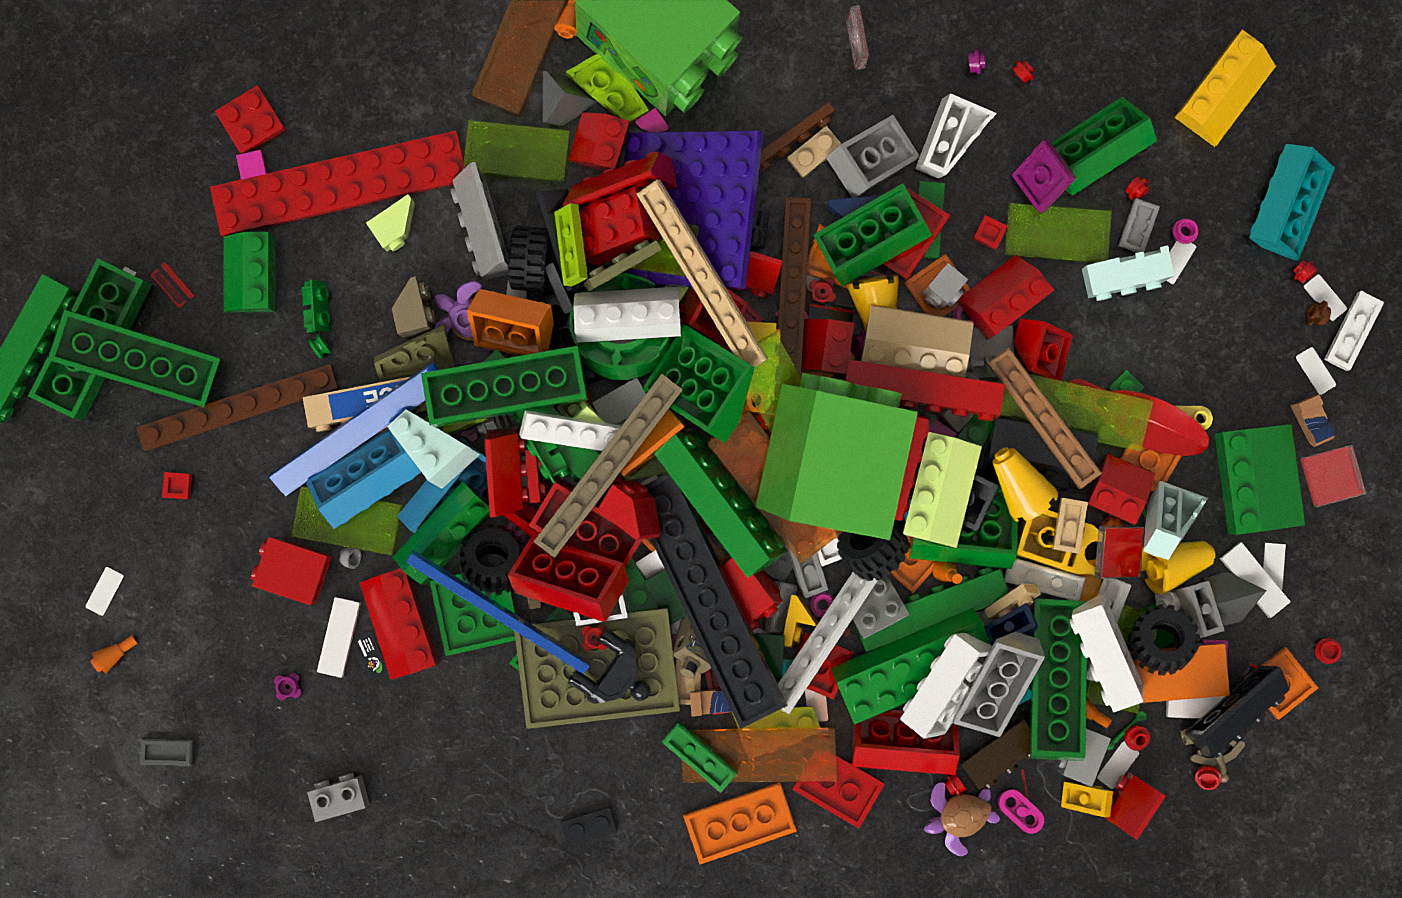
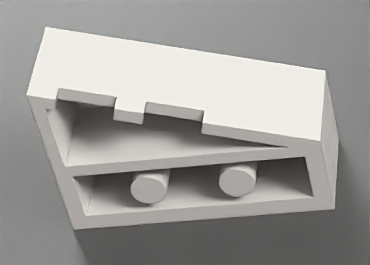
M951 93L942 98L915 169L936 178L947 175L996 113Z

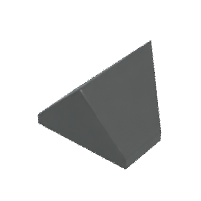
M548 71L543 72L544 123L564 126L581 115L582 112L587 111L598 103L567 77Z
M1229 572L1202 578L1203 582L1209 581L1223 626L1241 622L1267 591Z

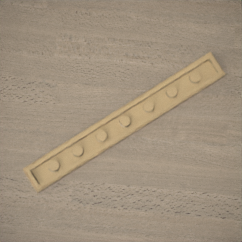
M661 180L654 181L637 193L638 198L732 353L753 367H757L768 360L767 354Z

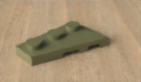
M647 239L635 246L636 252L627 257L626 253H623L612 260L614 265L604 269L602 265L590 272L591 278L583 283L587 291L594 290L599 285L659 252L661 247L657 240L650 244Z
M444 325L374 357V365L380 382L411 377L433 361L440 370L455 367Z

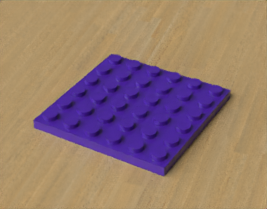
M760 131L628 133L624 163L645 158L651 152H661L672 158L677 187L667 192L725 287L745 289L763 133ZM661 234V241L658 242L661 247L659 252L622 272L646 278L656 286L692 287Z

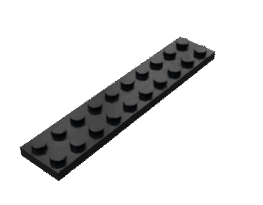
M669 473L644 485L648 488L647 492L654 497L661 531L658 538H651V541L740 729L787 707L784 696L691 502Z

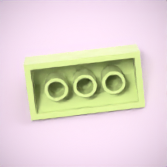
M928 433L903 532L904 535L957 548L982 446L945 435Z

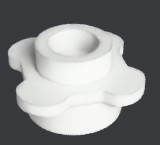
M1169 591L1161 595L1155 594L1156 606L1163 604L1164 608H1167L1170 604L1175 606L1174 610H1179L1180 601L1174 592Z

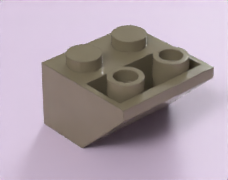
M416 276L410 277L392 307L397 334L405 339L427 333L435 329L434 325L437 323L435 311L431 310L428 301L432 300L428 285L425 286V283L421 282Z

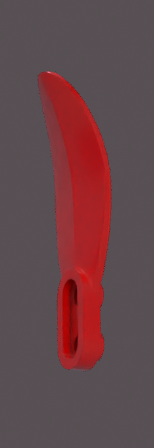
M1079 378L1069 381L1065 387L1066 398L1071 403L1098 414L1116 433L1144 448L1165 454L1191 456L1202 453L1208 447L1209 437L1204 428L1184 411L1166 401L1135 391H1109ZM1075 387H1081L1083 389V394L1081 396H1075L1073 394V389ZM1100 397H1104L1107 400L1106 405L1103 407L1097 405V399Z

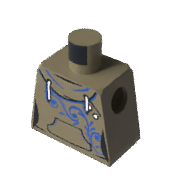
M686 616L681 620L673 655L683 662L680 673L684 677L694 678L696 672L703 674L711 669V666Z

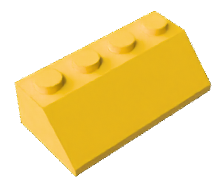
M1241 30L1232 39L1174 118L1216 147L1276 67L1264 45L1244 30Z

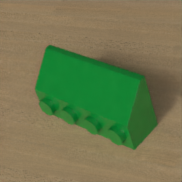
M1120 97L1052 141L1051 144L1077 177L1066 189L1073 196L1155 143L1157 138L1150 117L1124 97Z
M903 183L813 234L832 272L842 287L932 236Z
M462 481L393 556V559L407 575L419 584H428L432 579L406 562L411 552L415 550L443 568L460 550L464 538L468 539V534L471 531L475 533L477 528L481 527L490 517L489 502Z

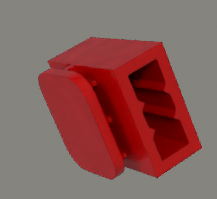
M268 537L267 541L264 540L259 555H262L260 563L254 567L251 579L254 580L252 586L307 605H316L332 556L276 537Z
M731 558L721 567L753 632L760 626L759 620L764 616L767 619L779 610L777 606L783 600L780 597L778 587L765 570L747 578L733 558Z

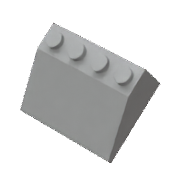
M472 162L452 180L454 188L450 189L454 203H459L461 212L457 214L461 227H466L469 235L465 237L468 251L474 252L476 259L472 261L476 276L480 275L486 281L508 274V253L485 176L476 162Z

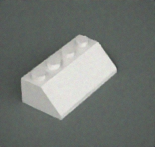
M678 287L575 293L574 328L577 343L681 336Z
M1102 593L1074 609L1070 624L1074 633H1079L1083 642L1080 643V647L1085 658L1090 657L1093 666L1090 669L1096 682L1100 681L1104 689L1101 691V695L1105 705H1110L1113 712L1144 702L1145 686L1107 598Z
M966 633L951 635L944 644L946 649L942 655L932 662L930 666L932 670L928 677L923 678L918 684L917 694L905 704L903 708L904 714L900 720L924 739L944 735L953 723L952 720L992 648L991 645Z

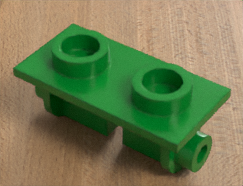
M313 279L304 282V287H301L303 305H311V309L303 310L304 328H306L307 333H316L317 331L330 332L327 282Z
M528 439L529 442L526 443V446L533 457L537 455L542 464L539 466V469L546 480L550 478L552 483H555L557 480L555 475L559 474L560 478L570 473L568 471L569 465L560 451L551 456L549 451L557 448L555 443Z

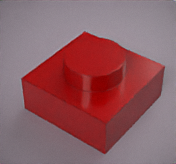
M985 215L973 240L996 250L1008 226Z
M164 472L162 497L190 500L192 474Z

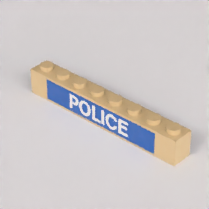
M410 377L303 397L308 428L316 429V432L332 430V425H342ZM423 401L412 410L416 409L417 413L427 412L426 401Z

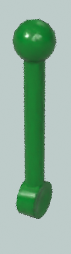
M1138 711L1135 715L1136 718L1110 741L1107 750L1110 751L1114 748V744L1124 736L1129 727L1136 725L1139 721H1145L1147 718L1146 713Z

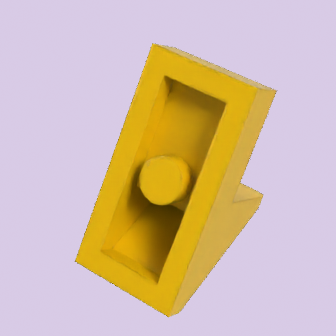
M791 595L783 635H785V646L796 647L797 643L801 642L803 636V628H800L801 623L817 626L819 622L802 596Z
M1064 781L1061 807L1096 816L1110 817L1113 791L1103 789L1102 786L1098 785L1091 787L1083 783Z

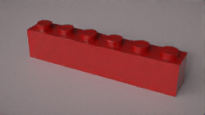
M850 359L846 375V381L852 384L902 393L900 406L904 408L915 409L916 405L926 406V411L941 413L942 409L951 410L954 416L967 417L969 413L978 415V419L984 421H993L994 418H999L1001 414L1005 384Z

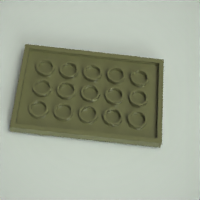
M668 608L628 612V618L586 624L590 627H597L602 624L622 639H631L635 642L638 674L635 681H645L651 688L649 697L643 701L635 700L628 689L623 698L598 704L589 702L586 694L567 683L570 676L574 675L573 672L576 669L514 631L526 729L680 711ZM575 619L532 623L541 631L589 660V668L584 675L593 681L600 679L616 657V653L608 647L605 650L597 648L585 651L582 647L584 635L581 633V630L586 625L576 626ZM594 635V636L592 637V639H593V640H596V639H597V636Z

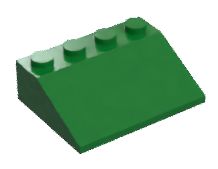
M684 324L681 328V336L675 337L642 390L648 392L659 376L663 374L682 389L670 408L718 440L726 443L740 422L755 367Z
M1292 424L1214 434L1228 535L1304 526L1305 519Z
M1001 487L978 531L962 525L957 548L910 537L909 558L1012 569L1017 557L1018 521H1015L1010 515Z

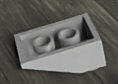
M891 115L838 146L826 159L850 196L857 198L920 158V155L894 115Z

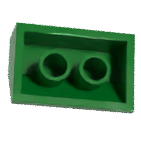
M241 232L224 236L225 313L275 312V236L271 233Z

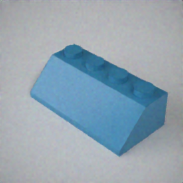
M388 428L306 481V484L318 510L335 529L349 521L350 518L359 512L368 509L379 499L391 494L399 486L411 481L421 471Z
M461 437L459 441L480 455L442 489L426 480L398 514L397 517L413 533L423 525L462 481L482 497L483 491L488 488L486 455Z

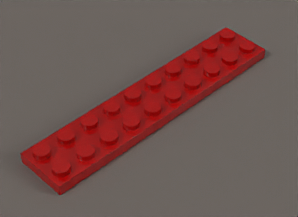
M451 131L210 186L220 235L224 237L453 185L452 180L465 168L458 132Z

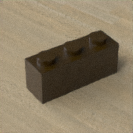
M1019 717L1005 727L1000 737H991L958 761L979 790L982 788L986 790L992 787L997 782L996 778L1003 773L1007 775L1013 772L1018 767L1017 763L1022 759H1030L1029 725L1023 718Z

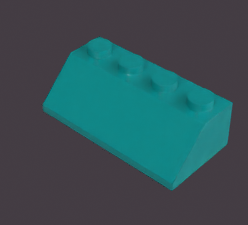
M1286 144L1279 156L1274 176L1270 179L1265 199L1261 202L1260 211L1256 222L1252 225L1249 238L1264 249L1299 261L1335 167L1313 147Z

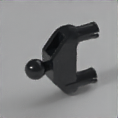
M606 627L603 630L604 634L601 633L597 641L614 651L616 657L599 680L593 681L575 670L573 672L574 675L570 676L567 683L586 694L587 700L593 704L623 698L628 689L635 700L643 701L647 699L651 693L650 686L645 681H635L638 677L635 642L631 639H622Z

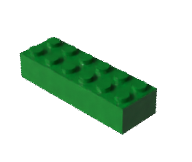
M97 258L72 311L130 329L152 284ZM47 357L28 397L73 419L85 420L106 377L50 361Z
M66 308L63 309L48 355V360L201 407L205 406L220 358L215 355Z
M578 346L421 373L429 425L433 427L588 400L581 353Z
M691 430L675 434L654 452V455L747 578L766 570L788 552L785 548L784 540L769 527L768 519L753 506L752 498L737 485V478L722 465L721 457L717 453L712 452L707 445V439L702 433Z
M1034 600L1033 616L1038 624V628L1032 637L1040 640L1045 658L1031 681V759L1083 761L1085 759L1087 658H1085L1080 647V643L1083 642L1079 633H1074L1070 619H1072L1073 610L1088 601Z
M971 608L830 668L854 725L914 698L918 692V684L923 678L928 677L932 670L930 668L932 662L942 655L946 649L944 644L951 635L966 633L991 645L983 623L975 610Z

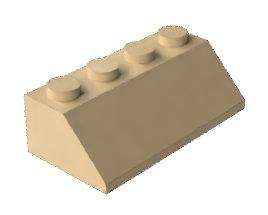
M871 305L862 350V362L965 378L970 355L973 321Z

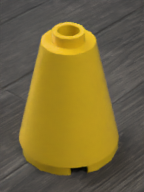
M886 275L858 280L859 285L854 287L852 282L847 284L865 331L871 305L897 309L898 275H893V280H888Z
M1006 447L1000 449L995 454L993 465L1009 513L1015 521H1019L1018 518L1023 517L1025 521L1031 520L1051 507L1049 502L1053 497L1055 501L1057 500L1058 491L1016 449Z
M1205 541L1180 542L1169 560L1144 552L1143 547L1141 548L1140 568L1141 571L1146 570L1149 578L1145 579V582L1151 591L1157 595L1166 594L1210 567L1215 559V551Z

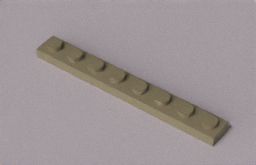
M663 374L659 376L534 540V543L554 558L681 393L682 389Z

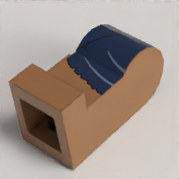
M1320 395L1311 396L1290 405L1308 442L1313 447L1330 441L1335 437L1333 428L1328 422L1322 407L1324 403Z
M721 688L691 690L692 717L732 712Z

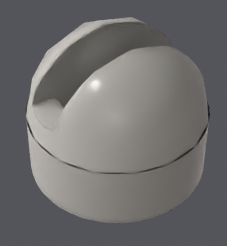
M346 547L340 551L339 561L343 566L354 569L359 565L361 561L359 549Z

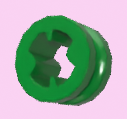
M319 333L314 340L311 338L308 340L309 345L320 359L324 358L323 355L325 353L330 354L332 352Z

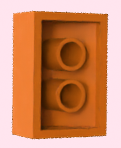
M478 290L467 309L475 346L491 350L497 349L500 352L517 356L549 350L554 324L550 304L494 291Z
M669 408L620 471L626 479L655 456L654 452L675 434L685 431L683 424Z

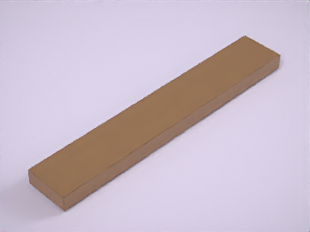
M1007 348L987 363L1001 384H1005L1006 391L1079 489L1102 474L1010 348Z

